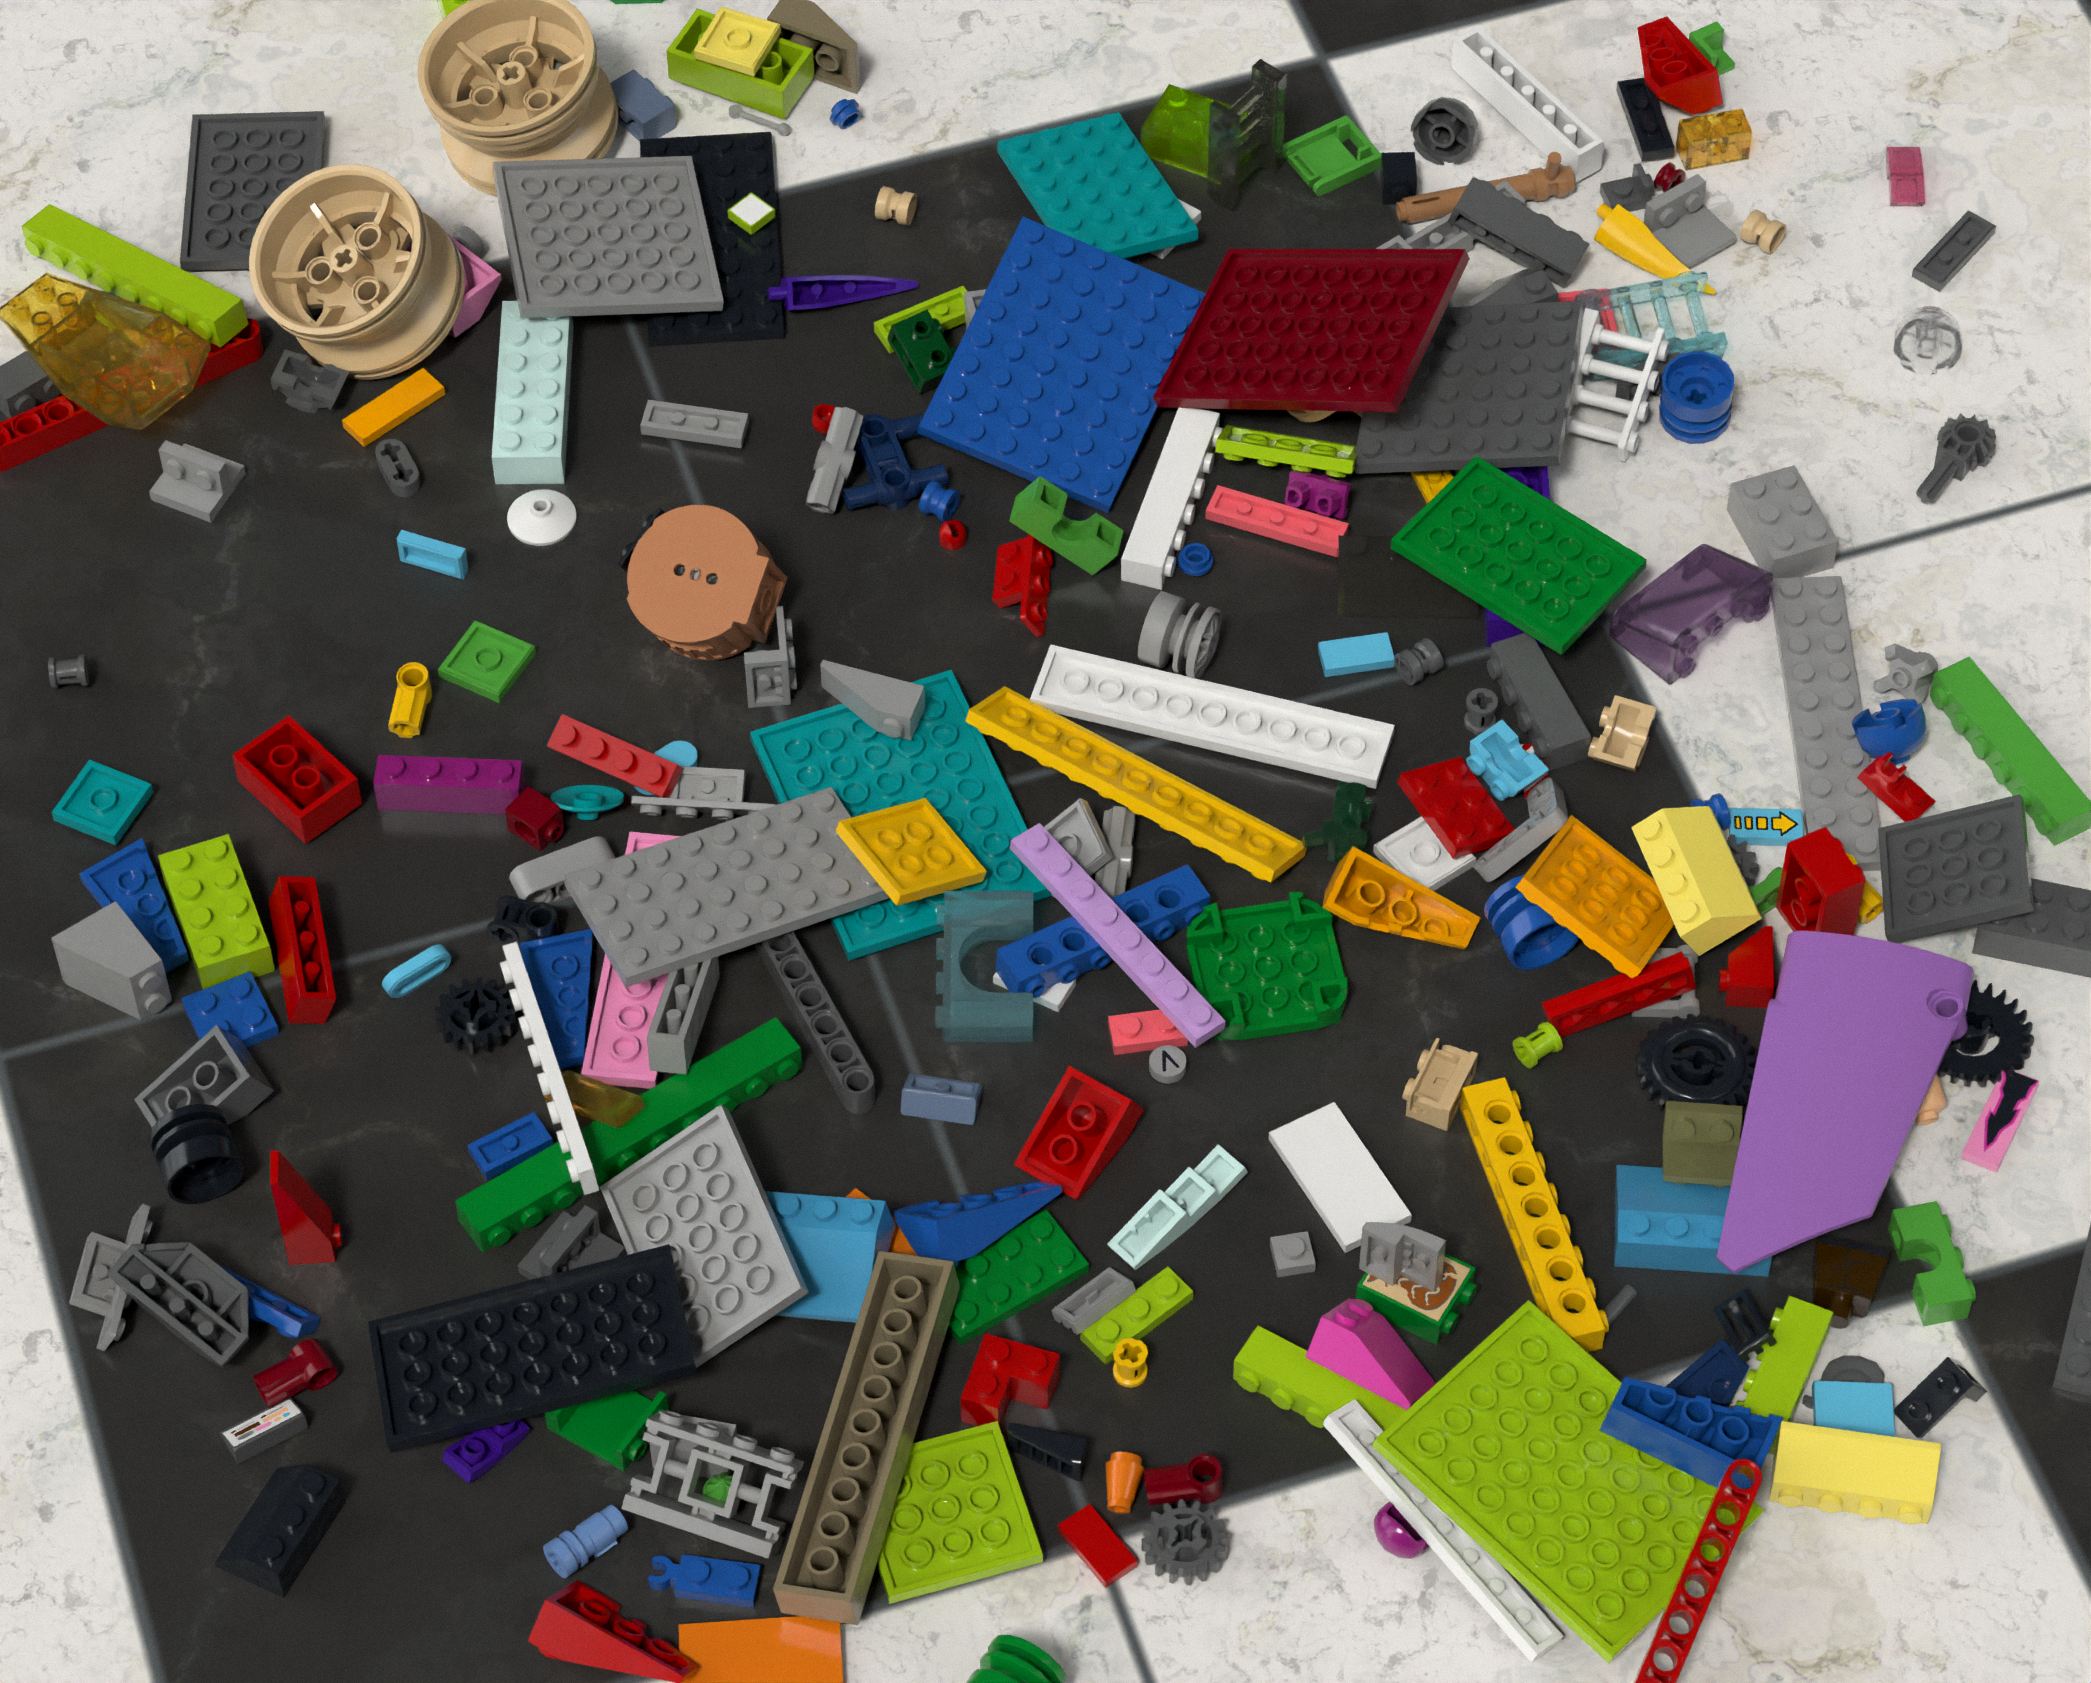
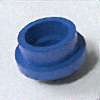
M843 99L837 102L831 109V123L835 126L838 125L840 129L852 126L861 116L857 101L855 99L848 101Z
M1191 543L1180 552L1178 565L1187 575L1201 576L1211 570L1213 556L1205 545Z

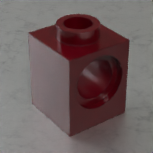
M529 786L505 809L508 831L540 852L550 842L557 841L564 830L562 809Z

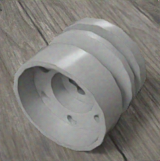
M1161 591L1155 597L1144 621L1138 645L1139 661L1158 668H1165L1173 656L1172 668L1174 673L1183 674L1186 670L1188 677L1199 679L1204 674L1217 647L1221 627V610L1208 607L1205 611L1204 604L1195 603L1187 613L1186 598Z

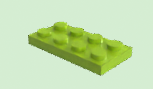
M1226 425L1220 433L1215 452L1223 453V457L1228 460L1242 461L1244 457L1258 459L1257 463L1265 466H1277L1279 462L1291 464V468L1296 471L1311 472L1312 468L1326 470L1325 474L1333 477H1346V473L1352 474L1357 458L1355 445Z

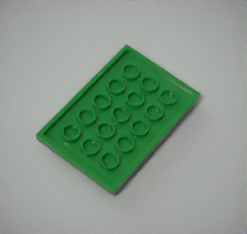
M1477 455L1391 539L1390 549L1561 655L1646 569L1647 559Z

